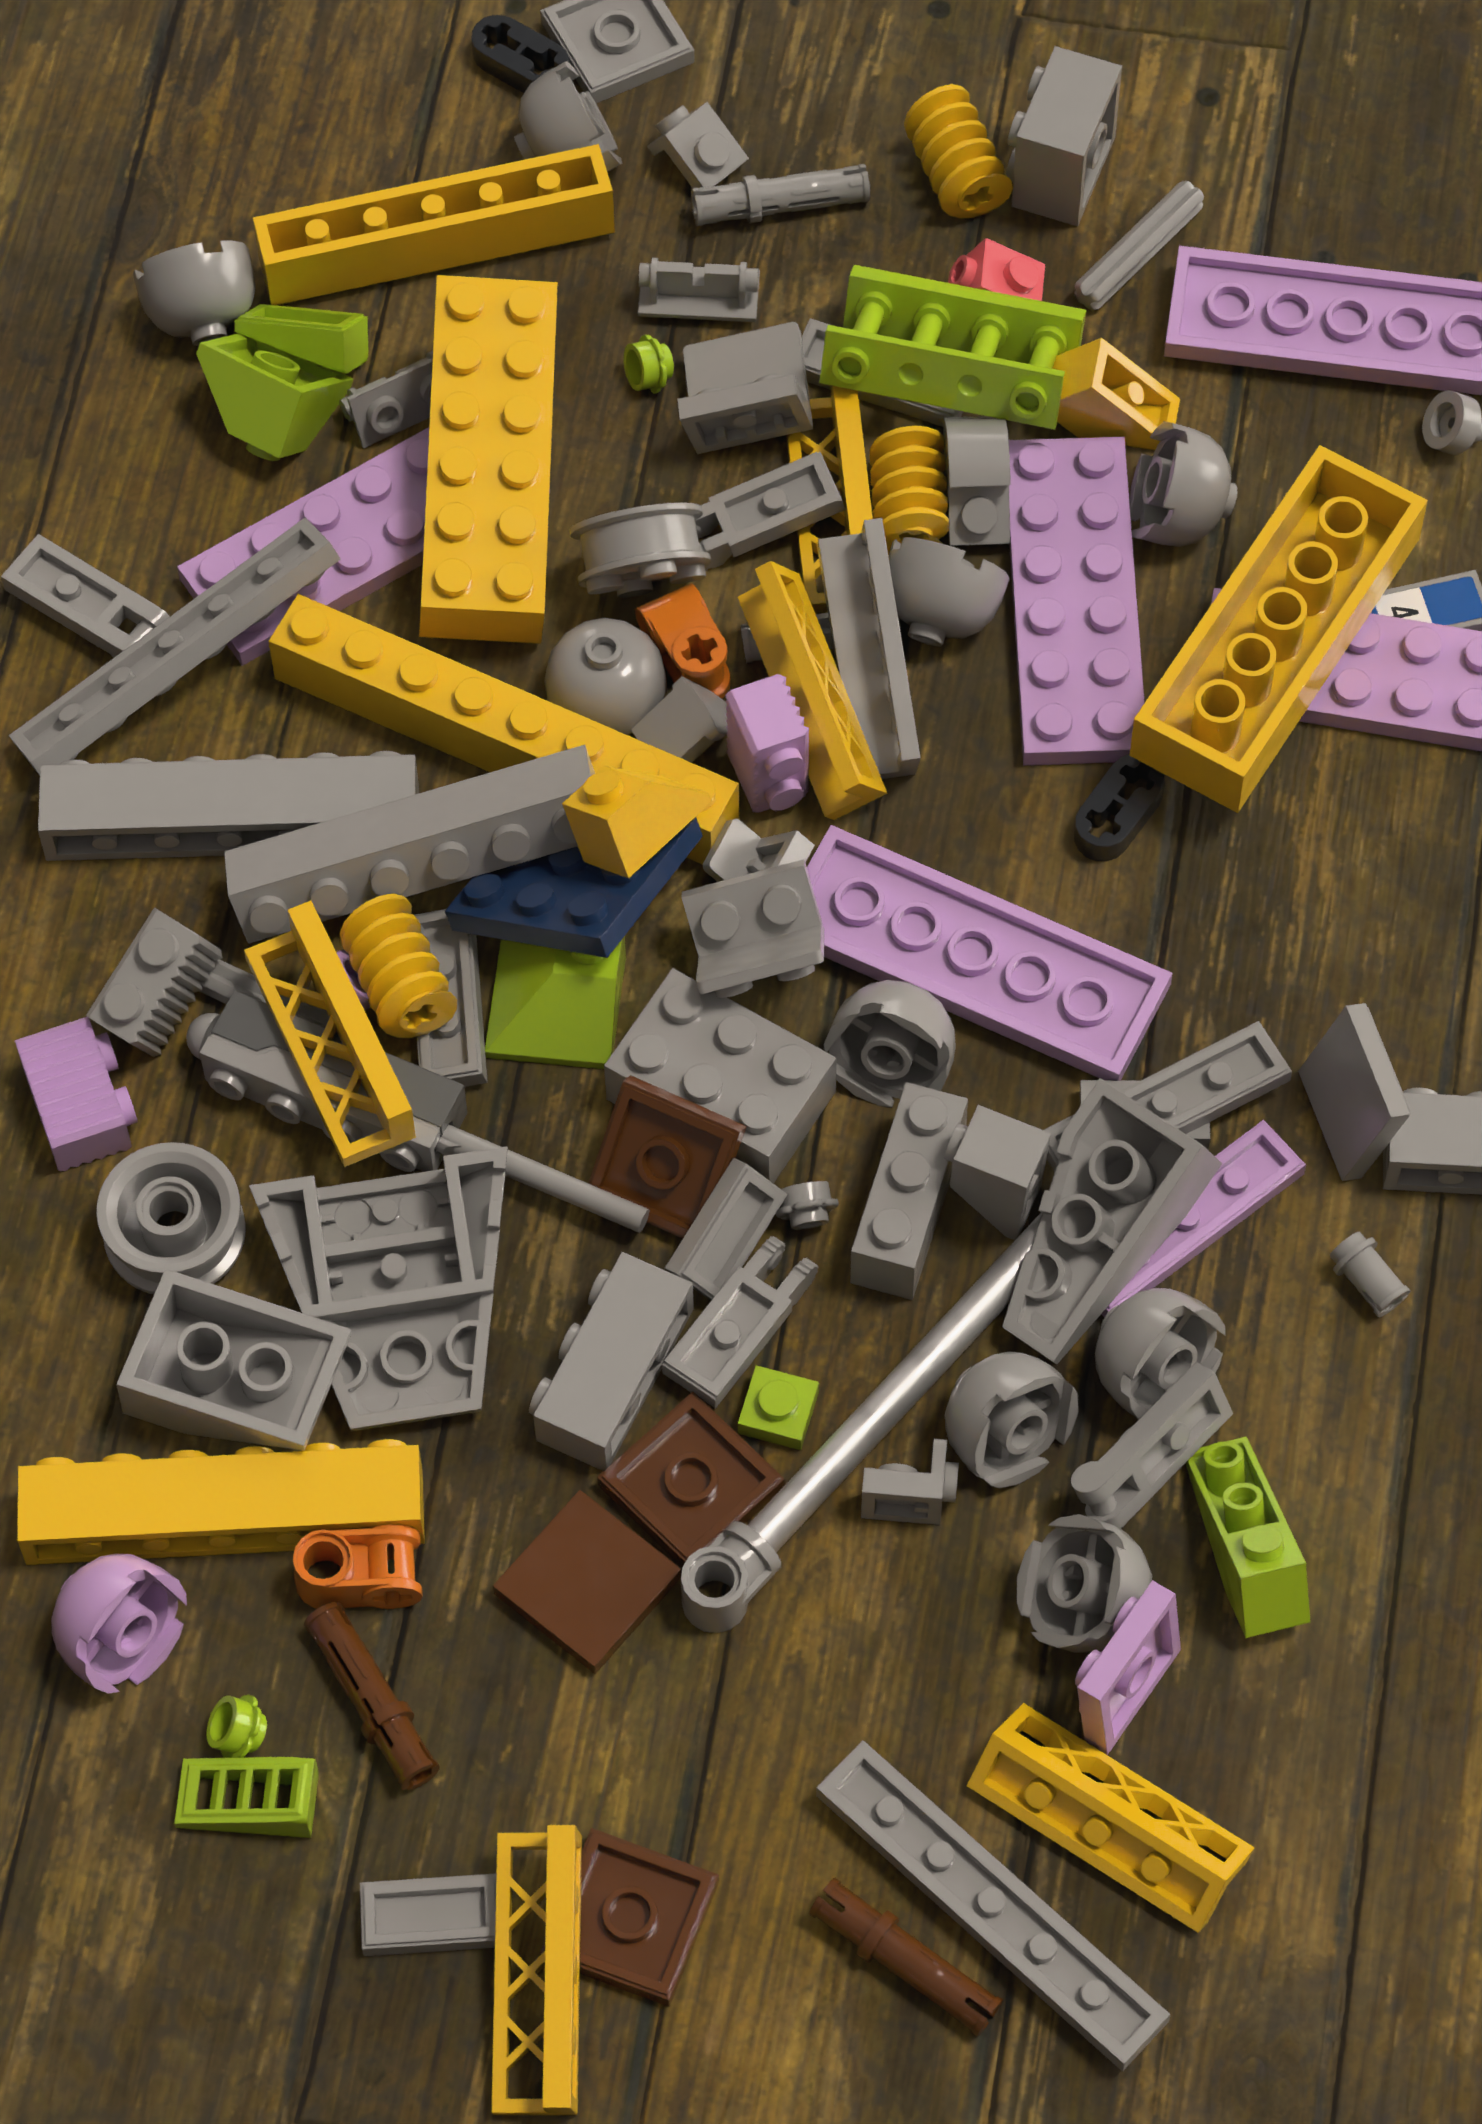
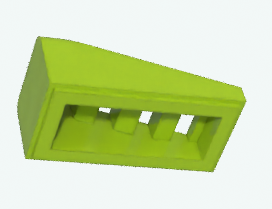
M259 304L234 320L236 333L340 373L348 374L368 359V316H364V314Z
M299 1757L183 1759L175 1827L311 1838L319 1778L316 1759ZM200 1778L213 1779L210 1809H196ZM227 1780L239 1781L236 1809H224ZM254 1782L265 1783L263 1807L259 1809H250ZM280 1784L292 1785L289 1808H277Z

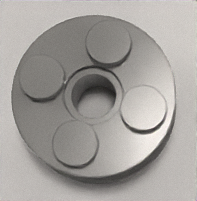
M695 503L646 505L598 515L573 525L569 529L570 537L581 541L586 570L578 576L579 586L587 588L588 594L617 591L618 597L626 598L653 592L652 582L669 579L671 584H682L706 578L705 567L711 563V556L707 552L700 551L695 520L703 515L702 506Z
M173 1142L154 1144L137 1150L113 1168L105 1179L98 1196L97 1221L108 1259L115 1271L127 1283L143 1292L155 1294L165 1268L215 1284L229 1272L242 1251L246 1224L237 1184L225 1164L202 1148ZM178 1211L186 1214L184 1220L174 1226H162L156 1223L162 1215L168 1212Z

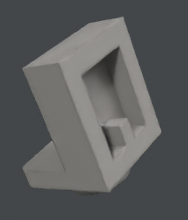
M934 1439L931 1473L917 1472L911 1466L898 1463L885 1464L878 1469L864 1468L861 1518L940 1525L942 1502H956L959 1463L946 1462L947 1440Z

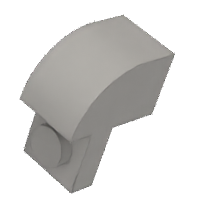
M988 416L944 417L943 436L946 463L944 476L947 479L949 545L1010 544L1009 485H1011L1006 419Z

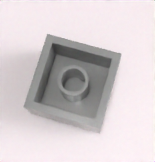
M1055 46L1046 68L1036 67L1027 94V100L1031 101L1026 113L1021 111L1016 113L1008 137V145L1015 147L1006 171V176L1013 182L1012 207L1074 226L1079 225L1116 136L1121 65Z

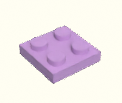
M1153 1580L1140 1599L1132 1596L1125 1602L1113 1624V1632L1115 1634L1102 1652L1095 1649L1086 1657L1075 1679V1685L1078 1686L1079 1712L1082 1718L1084 1740L1106 1755L1109 1754L1181 1650L1176 1594Z

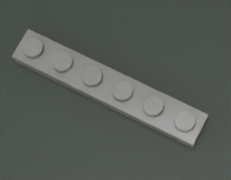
M303 518L15 730L9 737L39 775L40 765H59L61 762L74 760L80 751L103 734L120 727L129 715L155 696L169 691L179 678L202 661L219 654L229 641L248 627L268 618L275 608L301 588L318 581L328 568L341 560L331 543L306 518Z
M864 1740L816 1788V1796L1122 2072L1169 2022V2012Z

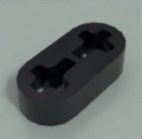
M505 15L485 17L477 22L472 30V51L476 65L483 71L525 93L532 82L549 71L546 70L549 66L555 68L566 61L570 63L567 51L558 43ZM503 40L508 41V47L500 43ZM488 42L494 44L495 46L492 49L489 48ZM534 68L543 72H541L540 75L535 74Z
M1130 754L1119 758L1098 783L1076 815L1074 842L1078 850L1085 857L1095 861H1110L1124 853L1159 807L1163 798L1165 774L1131 757ZM1139 777L1147 780L1146 789L1138 787L1128 800L1124 799L1126 781L1134 783ZM1111 814L1115 816L1113 834L1104 832L1099 838L1091 834L1092 825L1100 828Z

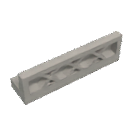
M882 518L864 520L861 533L818 539L817 549L835 663L882 779L915 775L921 757Z

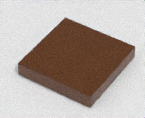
M630 1075L622 1082L588 1184L648 1208L650 1212L646 1223L683 1239L732 1159H736L747 1126Z
M691 1392L597 1477L598 1486L682 1567L691 1554L700 1548L710 1546L733 1521H739L744 1524L748 1522L785 1486V1478L694 1392Z
M579 1490L495 1582L493 1592L513 1610L596 1674L681 1579L682 1571L680 1567L583 1491Z
M591 1828L581 1856L580 1974L670 2007L719 1884V1875ZM545 1942L540 1951V1955L545 1951Z

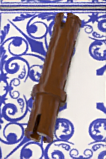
M330 1602L317 1608L305 1619L304 1627L318 1645L336 1679L362 1719L361 1732L365 1739L372 1745L377 1744L398 1779V1784L402 1790L406 1788L407 1790H412L427 1783L438 1773L440 1767L412 1724L414 1719L412 1709L407 1702L398 1701L375 1663L373 1656L369 1653L346 1615L343 1605L340 1602L337 1604L336 1602Z
M833 1878L823 1889V1892L826 1893L825 1895L845 1910L844 1912L838 1911L818 1896L809 1912L812 1917L818 1918L859 1947L856 1954L867 1963L875 1959L969 2028L972 2034L979 2037L990 2024L988 2019L968 2006L967 2003L973 2002L994 2018L1004 2001L1002 1998L993 1995L926 1947L918 1939L898 1926L900 1919L889 1910L881 1914L843 1886L837 1878Z

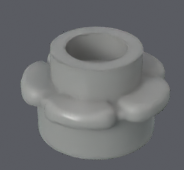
M827 1181L800 1183L781 1189L787 1193V1196L781 1204V1208L776 1212V1216L783 1220H790L792 1230L819 1227L829 1223L828 1212L837 1208L839 1202L838 1199L831 1198Z

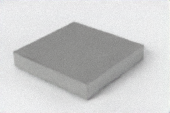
M564 0L540 10L543 27L551 40L567 51L570 64L580 76L576 78L583 92H590L595 103L695 62L693 47L663 0Z
M1366 1003L1345 1006L1298 1071L1342 1181L1362 1178L1411 1115L1406 1098Z

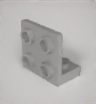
M796 322L690 344L684 347L683 355L688 397L677 399L680 421L697 454L813 429L802 337Z
M805 859L682 892L681 898L699 957L696 976L699 994L715 991L716 997L719 998L735 996L753 987L752 981L777 975L779 981H790L805 977L815 971V964L824 961L825 930Z

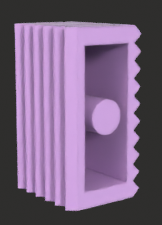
M776 674L732 689L725 695L727 698L725 701L727 704L726 716L728 718L726 720L728 724L726 726L728 730L726 733L728 736L726 739L728 750L726 752L753 812L758 813L768 809L778 811L794 806L806 796L809 785V728L804 726V717L800 716V707L795 706V697L791 696V687L786 686V677Z
M84 1017L15 1040L19 1057L58 1171H66L70 1167H79L82 1163H91L94 1159H103L107 1154L115 1155L120 1150L127 1151L132 1147L127 1126L138 1121L126 1086L114 1090L108 1072L119 1069L107 1032L95 1036L89 1017Z

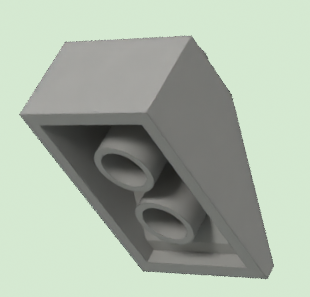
M165 1268L117 1382L123 1414L183 1434L305 1451L351 1337V1329Z

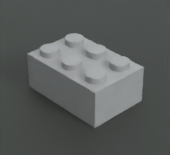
M672 968L604 1065L606 1099L615 1104L623 1080L632 1075L746 1125L747 1127L736 1159L748 1164L774 1184L835 1094L837 1058L727 997H716L715 991L699 994L696 980Z

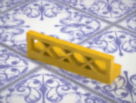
M831 386V397L810 399L812 419L832 417L834 430L819 445L801 432L789 434L786 437L789 463L802 458L801 450L808 455L821 452L828 469L839 476V481L835 485L842 498L845 510L830 517L845 527V532L841 535L845 536L861 533L864 520L873 519L858 391ZM835 446L837 457L829 453ZM811 524L797 530L802 582L814 612L825 613L827 612L825 593H817L816 579L821 575L819 559L815 563L813 561V552L818 555L817 543L819 538L810 533V528L814 525Z
M769 561L755 569L761 585L738 596V600L769 677L776 674L785 676L786 686L791 687V696L795 697V706L800 707V716L804 717V726L809 728L808 776L824 816L836 820L887 794V791L800 574Z
M310 900L288 909L290 932L244 950L246 961L344 1167L412 1140L416 1138L412 1108ZM298 950L305 967L297 984L293 985L272 978L264 963ZM311 980L313 981L317 992L308 990V986ZM280 995L290 998L286 1008ZM301 1002L327 1010L330 1018L321 1037L295 1029L292 1022ZM336 1031L342 1044L332 1041ZM304 1047L315 1050L311 1060ZM326 1054L352 1063L355 1070L346 1089L320 1081L317 1073ZM361 1083L367 1096L357 1093ZM329 1099L340 1102L336 1113ZM352 1106L376 1114L383 1130L350 1143L342 1125Z
M1025 1703L992 1733L967 1784V1787L1198 1933L1208 1923L1226 1887L1247 1863L1255 1848ZM1023 1731L1047 1747L1038 1746L1019 1733ZM1082 1772L1090 1773L1104 1783L1096 1782ZM1140 1808L1148 1809L1152 1813L1162 1818V1820L1151 1817L1147 1813L1140 1810ZM1199 1845H1203L1210 1848L1214 1852L1224 1857L1226 1861H1221L1217 1857L1213 1856L1209 1852L1199 1847Z
M547 1825V1833H497L492 2068L493 2115H577L582 1835L576 1825ZM513 1850H547L546 1882L531 1897L513 1879ZM512 1890L525 1902L513 1915ZM545 1897L546 1912L538 1905ZM533 1910L546 1924L545 1951L528 1966L511 1948V1931ZM512 1959L523 1973L510 1985ZM544 1967L545 1982L537 1975ZM532 1980L544 1992V2021L527 2036L510 2019V2000ZM509 2030L522 2041L510 2055ZM544 2036L542 2052L535 2044ZM530 2050L543 2063V2099H508L509 2070Z

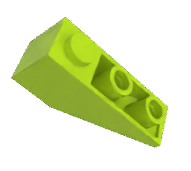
M1247 1436L1200 1447L1185 1464L1226 1595L1245 1638L1310 1623L1306 1562Z

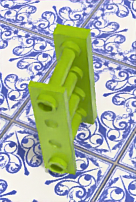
M854 265L849 275L843 327L828 325L826 328L819 383L1055 430L1065 371L1052 368L1057 355L1081 346L1086 310Z

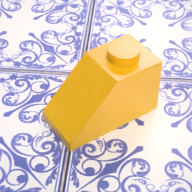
M1103 338L1057 355L1052 369L1065 371L1057 422L1076 437H1124L1125 446L1156 450L1160 441L1150 438L1153 431L1164 421L1176 424L1180 398Z
M603 766L595 774L591 775L562 805L583 861L629 879L712 801L708 792L664 776Z

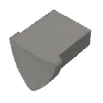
M681 677L672 685L673 690L647 713L631 731L638 740L692 763L715 741H720L727 735V704L707 688L685 677Z

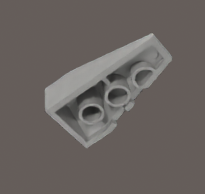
M1099 1078L1062 1133L1056 1152L1060 1157L1049 1191H1044L1039 1211L1042 1215L1032 1248L1024 1255L1002 1326L1055 1364L1061 1361L1183 1221L1222 1165L1202 1144L1101 1078Z

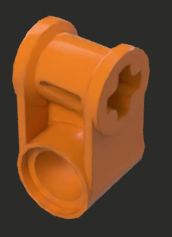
M687 584L635 608V615L640 630L647 633L660 650L664 667L673 683L679 678L685 677L712 691L721 699L725 697L731 684V675L726 664L727 644L711 618L704 599L694 584Z
M392 1524L368 1529H321L310 1532L300 1539L294 1549L293 1567L297 1593L304 1603L316 1609L330 1602H336V1604L340 1602L344 1608L376 1607L396 1609L414 1605L420 1602L423 1597L422 1586L415 1581L414 1550L419 1548L421 1544L420 1533L417 1529L410 1526ZM389 1560H394L395 1571L393 1574L388 1572ZM320 1561H331L341 1568L333 1577L326 1579L316 1578L307 1572L312 1565Z

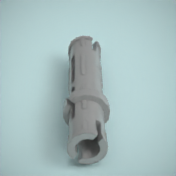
M865 164L758 180L755 175L743 176L742 182L691 189V203L696 226L746 218L749 223L761 222L762 216L774 215L776 213L870 201V183Z

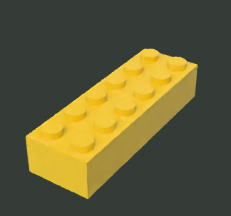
M437 275L419 637L541 644L545 614L558 282Z
M1319 445L1135 716L1130 756L1238 813L1419 541L1428 500Z

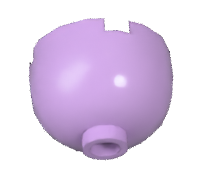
M132 1554L100 1556L78 1569L63 1584L51 1619L52 1637L64 1662L77 1676L93 1688L109 1694L120 1692L113 1685L119 1684L126 1679L131 1680L137 1685L149 1678L167 1659L180 1638L184 1625L175 1618L178 1610V1600L187 1605V1595L178 1579L151 1562Z

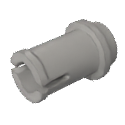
M1356 1232L1342 1241L1331 1252L1330 1257L1336 1263L1333 1271L1338 1276L1345 1274L1374 1309L1377 1317H1382L1402 1303L1411 1291L1406 1285H1403L1374 1250L1378 1244L1372 1237L1366 1239L1361 1232Z

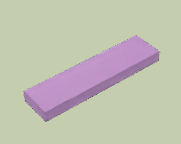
M1264 1120L1215 1156L1222 1165L1183 1221L1101 1313L1104 1318L1112 1308L1140 1291L1156 1287L1304 1175L1306 1164Z

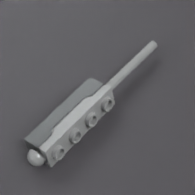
M234 990L221 1015L206 1013L192 1021L186 1035L187 1045L191 1053L201 1060L205 1080L216 1092L233 1100H241L243 1097L265 1105L272 1115L284 1122L298 1124L301 1120L322 1129L324 1134L330 1138L267 1003ZM296 1015L292 1022L295 1029L319 1037L322 1036L325 1029L323 1026ZM336 1032L332 1041L342 1044ZM304 1047L311 1060L315 1050ZM385 1052L412 1108L416 1138L380 1152L381 1157L387 1163L407 1172H412L415 1168L426 1172L438 1169L443 1160V1154L453 1155L501 1147L459 1129L468 1113L464 1084ZM326 1054L317 1075L321 1082L346 1089L355 1069L351 1062ZM361 1083L357 1093L367 1096ZM329 1099L336 1113L340 1102ZM352 1106L342 1125L350 1143L383 1130L376 1114ZM508 1150L506 1177L638 1233L643 1230L650 1212L648 1208Z

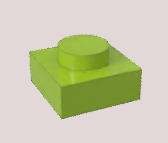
M756 1365L739 1417L738 1434L801 1450L819 1394V1382Z

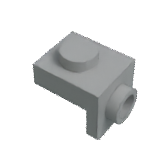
M708 102L691 113L688 112L684 105L677 108L656 125L662 135L647 146L654 156L665 150L692 188L715 186L749 159Z
M732 819L726 821L703 863V869L717 882L803 859L806 862L815 845L797 830L760 838L739 819Z

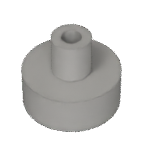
M1451 390L1438 394L1429 404L1423 419L1422 432L1427 445L1448 454L1458 455L1469 449L1473 443L1480 442L1482 440V415L1478 402L1472 397Z

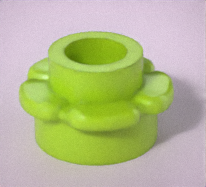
M650 335L641 336L639 342L628 344L624 350L625 373L634 390L651 389L652 393H659L661 388L665 387L667 379L673 376L674 363L670 349L666 344H660L657 339L652 338Z
M227 1695L215 1705L207 1725V1741L212 1748L221 1750L225 1758H243L248 1752L256 1751L262 1744L267 1730V1719L262 1714L261 1709L257 1707V1699L251 1695H244L240 1699Z

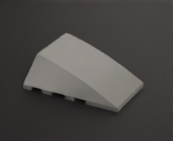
M507 1146L443 1156L445 1169L320 1188L316 1187L314 1176L249 1185L301 1312L351 1329V1337L332 1381V1387L351 1432L482 1411L508 1152Z

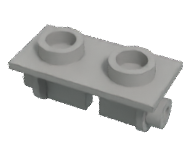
M652 257L651 263H640L639 267L640 298L638 316L756 322L760 270L757 268H747V262H741L740 265L705 264V267H693V263L659 261V258Z
M433 350L426 353V358L396 371V375L388 379L383 377L357 390L354 387L348 389V396L339 400L341 410L349 422L354 420L363 448L430 418Z

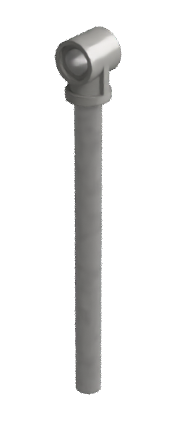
M1042 1213L1036 1217L748 1525L739 1521H733L710 1546L700 1548L688 1557L682 1567L681 1601L684 1614L693 1626L705 1632L719 1633L730 1630L741 1622L747 1612L748 1602L781 1568V1560L776 1552L1010 1303L1024 1255L1032 1248ZM710 1581H720L731 1588L730 1592L718 1598L707 1597L701 1594L698 1589Z

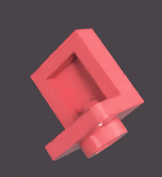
M985 238L967 255H961L955 261L949 274L948 283L1042 301L1045 264Z

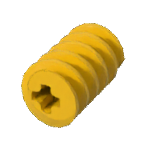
M949 84L938 87L918 99L906 114L904 128L907 137L912 141L916 156L921 159L923 171L930 179L932 190L938 195L942 210L952 217L974 218L993 211L1009 199L1013 189L1012 182L1004 174L1002 161L995 156V146L993 142L987 139L985 125L978 121L979 117L976 107L969 103V92L962 86Z
M913 425L896 428L877 437L869 449L870 465L872 466L870 471L871 485L873 486V519L882 518L888 555L895 539L899 543H902L903 537L941 543L939 539L944 537L949 531V518L945 515L948 511V498L943 494L947 490V479L943 474V471L946 469L945 456L941 453L944 450V436L938 430L930 427Z
M392 893L380 895L366 901L355 909L343 923L340 931V942L343 949L349 955L352 968L358 974L360 986L367 993L370 1007L376 1012L379 1026L386 1034L391 1036L412 1038L428 1034L450 1021L457 1010V999L451 992H448L449 982L439 972L438 959L432 953H429L430 942L421 933L419 919L411 914V903L405 896Z

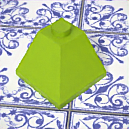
M239 333L200 342L196 353L228 434L246 442V449L253 455L271 461H278L280 458L306 451L338 407L339 400L346 396L347 390L351 388L354 380L343 373L322 367Z
M625 936L608 958L501 940L485 1045L486 1058L604 1069V1065L614 1051L626 962Z

